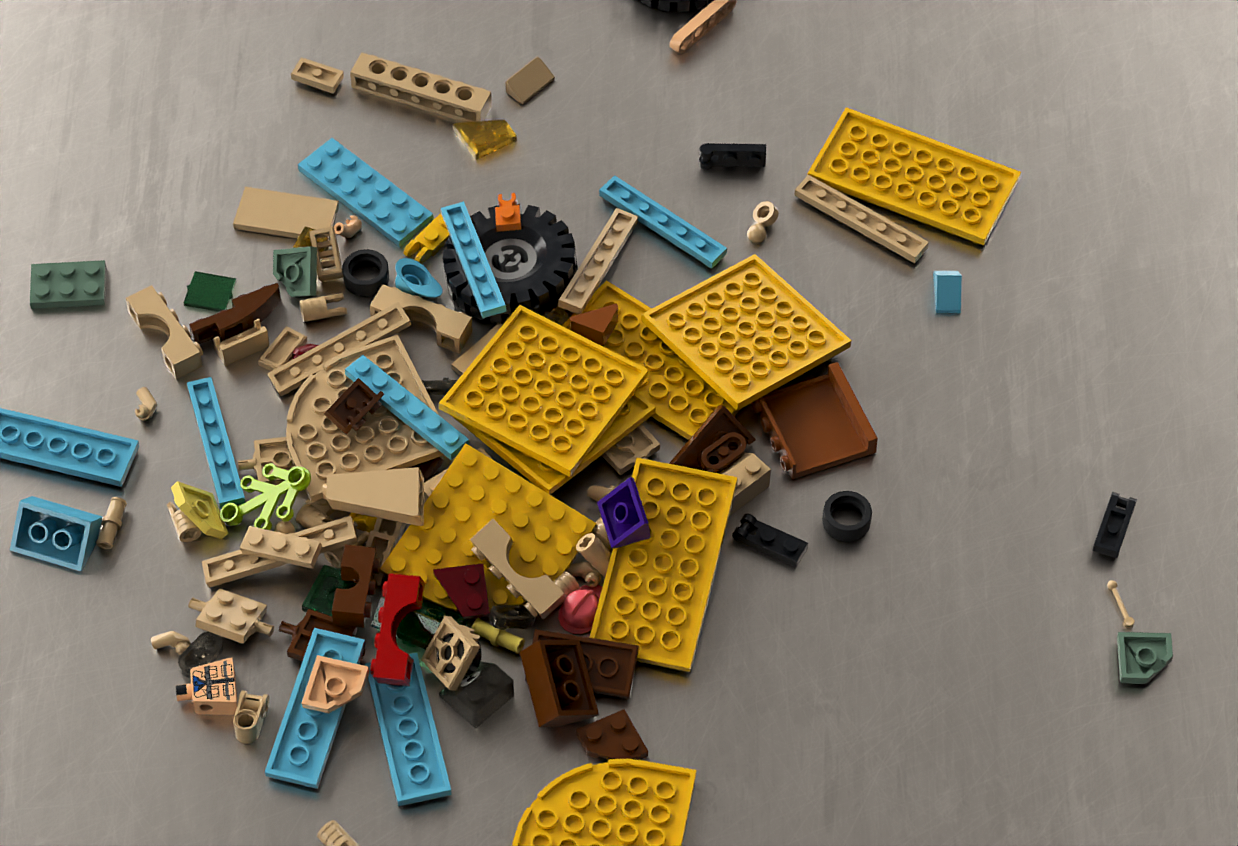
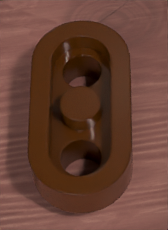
M736 432L724 435L703 451L701 456L702 468L713 473H720L744 455L746 450L745 438ZM735 446L737 450L733 451L730 450L728 447ZM715 460L717 464L712 465L709 461Z

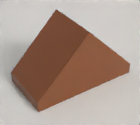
M617 303L570 317V330L604 347L618 323Z

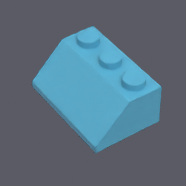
M30 496L19 501L10 551L83 571L99 538L103 517Z

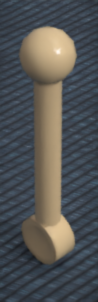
M1110 580L1107 583V587L1112 590L1123 614V624L1126 628H1132L1135 621L1127 613L1117 590V582Z

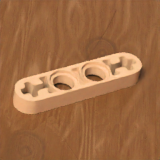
M737 0L712 1L674 34L670 41V48L679 54H683L731 13Z

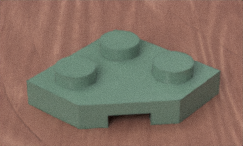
M316 247L273 250V275L285 285L286 291L291 297L316 296Z
M1118 632L1117 646L1120 683L1147 684L1172 661L1171 633Z

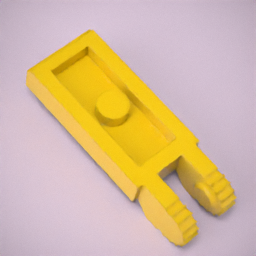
M441 213L407 244L403 252L405 256L411 257L421 248L415 260L423 264L446 244L450 235Z

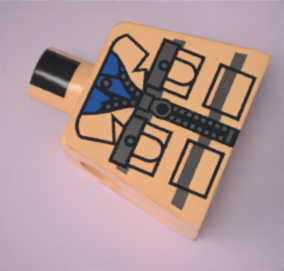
M233 658L194 667L190 670L191 684L176 685L177 701L193 699L196 714L235 715L238 701Z

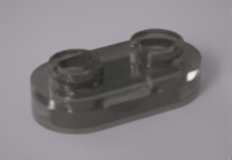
M495 605L491 608L488 619L495 628L506 630L507 628L526 629L527 627H532L536 617H533L524 605Z
M204 632L193 641L178 659L179 670L182 675L191 678L190 670L192 668H189L190 665L201 666L212 663L220 656L223 651L220 635ZM210 646L214 647L212 650H207V649H206L207 647H210Z

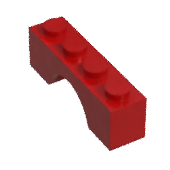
M389 573L388 581L383 583L382 595L385 597L384 607H380L378 621L381 623L380 633H376L374 641L377 653L376 659H372L370 666L371 675H373V678L378 683L410 686L413 659L408 653L398 647L396 633L400 622L406 615L421 609L425 582L420 576Z

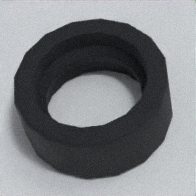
M370 249L355 251L345 259L342 265L344 285L348 291L362 297L374 296L383 284L387 286L389 282L388 261L384 255ZM366 265L374 266L380 270V274L371 280H359L351 274L356 268Z
M840 491L827 499L823 509L822 521L824 529L830 536L845 542L856 541L864 537L869 531L872 509L871 504L864 496L853 491ZM840 507H851L862 514V521L855 525H843L833 519L832 513Z

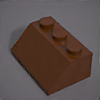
M538 640L520 651L539 727H560L599 715L579 640Z

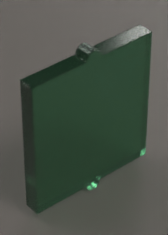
M195 271L190 285H187V294L183 302L184 306L218 312L227 310L229 301L233 298L236 278Z

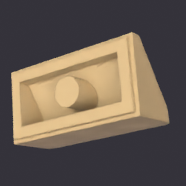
M537 56L505 82L506 93L523 105L552 82L555 76Z

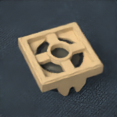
M444 616L421 661L449 690L456 691L463 677L474 673L479 667L482 656L481 646L478 642L480 636L473 634V629L459 625L452 617Z

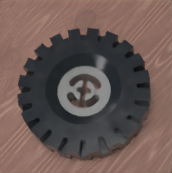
M499 205L488 208V219L480 211L471 215L470 218L506 305L507 312L490 316V322L503 324L505 314H510L511 316L519 305L543 316L542 305L550 312L557 308L559 298L578 270L575 242L572 233H569L568 226L562 220L557 222L556 215L547 210L541 215L540 207L532 205L527 206L524 214L521 213L520 207L521 230L497 232L495 207H499ZM449 236L446 241L447 249L443 250V267L449 294L453 301L457 300L458 307L464 312L471 309L472 317L483 321L484 318H482Z

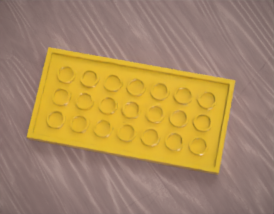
M846 107L807 175L840 192L985 245L1021 177V172Z
M607 280L595 291L582 313L617 303L618 323L604 347L649 370L648 377L638 388L637 392L656 407L655 414L652 415L653 418L689 440L719 405H724L733 416L741 410H736L641 321L642 314L652 308ZM570 318L562 325L569 330Z
M636 458L632 477L635 480L649 523L651 538L612 549L589 638L639 645L638 662L691 672L738 477Z

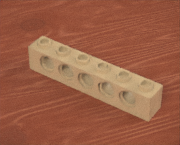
M361 52L350 71L352 88L476 126H482L492 107L491 91L468 85L461 81L448 79L438 74L425 72L418 68L405 66L395 61L385 60L375 55Z

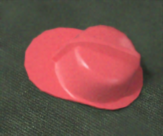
M584 585L566 597L559 610L558 619L560 625L567 632L584 634L591 631L603 586L589 587Z

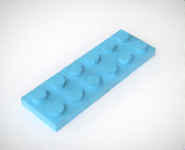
M333 138L329 139L298 164V170L398 247H401L434 220L432 212Z
M0 408V458L122 487L139 449L138 440Z
M318 628L313 629L264 772L266 777L318 789L345 705L328 714L303 708L301 703L317 655L359 664L366 645L364 639Z
M417 653L409 654L413 659L410 686L381 684L373 678L371 672L368 675L398 806L452 795ZM370 662V663H365V666H368V667H369V670H370L371 662Z

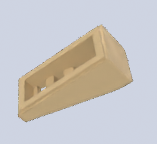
M334 227L309 231L312 247L317 248V275L319 280L324 282L343 278L342 262ZM330 236L331 240L317 243V239ZM332 246V250L319 252L321 248ZM334 256V260L321 261L323 258ZM334 266H336L335 269H330V270H325V271L323 270V269H325V268H329V267H334Z

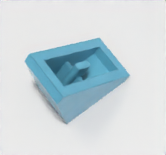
M933 271L936 313H961L962 275L958 271Z

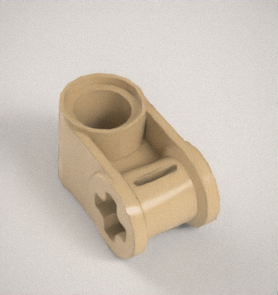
M244 690L241 691L233 720L235 735L239 742L250 744L258 739L269 708L270 698L268 694L258 696L248 694Z

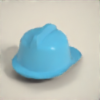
M410 258L398 260L395 266L397 272L395 278L396 288L413 296L429 298L439 297L443 293L440 284L424 265Z

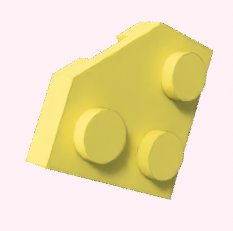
M178 481L171 487L175 497L174 501L178 508L204 534L223 539L229 534L224 521L220 518V510L213 493Z

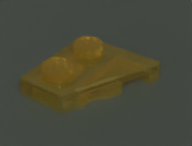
M505 120L459 122L453 124V131L475 160L517 141V135Z

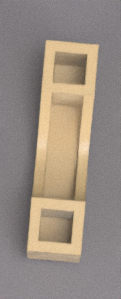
M383 284L370 304V316H373L399 302L410 321L424 322L435 330L438 346L459 354L473 332L472 317L467 314L451 310L439 303L435 304L424 300L420 296L405 293L396 287H389Z
M150 285L126 297L128 313L140 329L154 328L165 332L169 336L168 341L161 349L164 363L176 380L202 367L201 356L203 351L197 342L193 343L190 339L189 330L185 325H180L176 312L173 308L169 310L166 299L161 292L157 293L153 286Z
M494 519L470 539L474 546L471 551L481 561L485 558L491 564L489 570L497 579L503 577L509 583L506 588L515 598L521 596L527 602L524 607L533 617L539 615L544 620L566 599L564 592L547 575L527 578L517 574L510 567L509 552L513 541L509 534Z

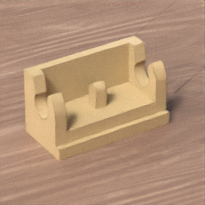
M260 319L254 320V328L220 342L219 336L213 339L214 350L224 366L269 347L268 332L265 326L261 327Z

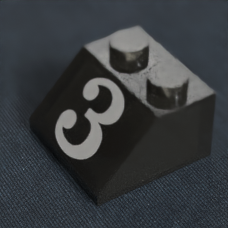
M481 661L474 673L463 677L456 691L445 687L439 692V696L476 729L514 697V680L495 663Z

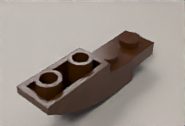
M278 283L263 286L248 294H242L232 299L233 308L222 310L217 314L190 323L189 327L193 343L202 344L218 336L220 342L254 328V320L260 319V322H262L281 302Z

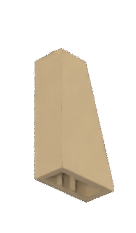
M419 467L327 475V484H323L324 500L329 502L332 509L417 526L424 525V477Z

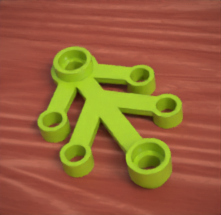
M268 463L262 469L263 476L270 481L279 478L284 480V482L273 485L256 480L250 475L244 476L240 482L241 488L248 493L258 491L262 494L240 506L234 503H227L220 511V518L230 526L238 525L242 522L244 515L264 505L260 516L254 522V527L271 530L272 523L270 518L280 496L287 492L283 504L276 510V515L282 521L288 522L294 516L292 506L299 491L306 489L311 482V473L305 467L295 466L288 471L276 467L273 463Z

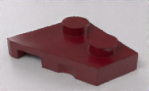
M483 563L433 569L434 577L439 581L464 620L490 616Z

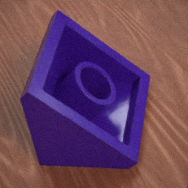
M629 477L597 502L611 548H619L651 538L649 523L633 477Z

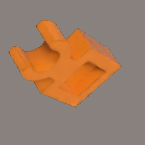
M511 193L512 198L508 201L503 200L502 194L498 195L499 207H495L497 232L521 230L520 205H517L515 193Z

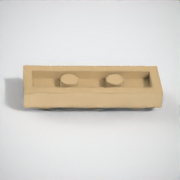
M249 526L240 550L244 554L313 569L323 546L320 541Z

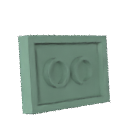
M105 260L31 264V309L105 305Z

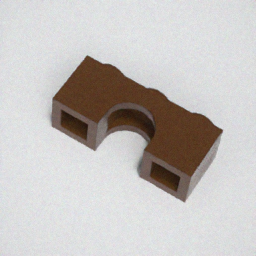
M345 544L340 566L341 578L343 581H351L357 585L350 589L336 588L332 607L333 625L365 628L366 618H371L373 604L369 601L370 596H375L377 581L374 580V575L379 574L381 558H377L375 547Z

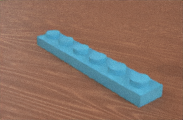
M614 175L599 189V196L619 209L639 216V222L711 269L727 254L725 246Z
M464 201L441 208L442 217L482 318L507 312L505 302Z
M364 355L345 368V375L353 382L359 378L374 393L378 394L382 391L384 395L379 400L382 405L450 460L458 455L465 443L469 445V439Z
M208 377L187 382L220 509L227 503L243 504L245 503V496L240 486V478L212 378Z

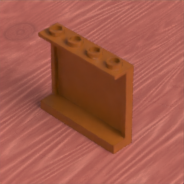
M838 362L828 365V374L772 391L751 403L754 412L759 413L761 417V425L764 432H768L771 437L770 442L774 452L778 451L780 455V463L783 470L788 471L792 480L874 454L877 451L878 438Z

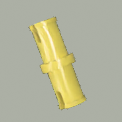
M477 618L472 626L473 634L489 640L491 645L495 647L500 645L516 654L523 650L525 645L524 638L507 632L506 628L502 626L496 627L480 618Z

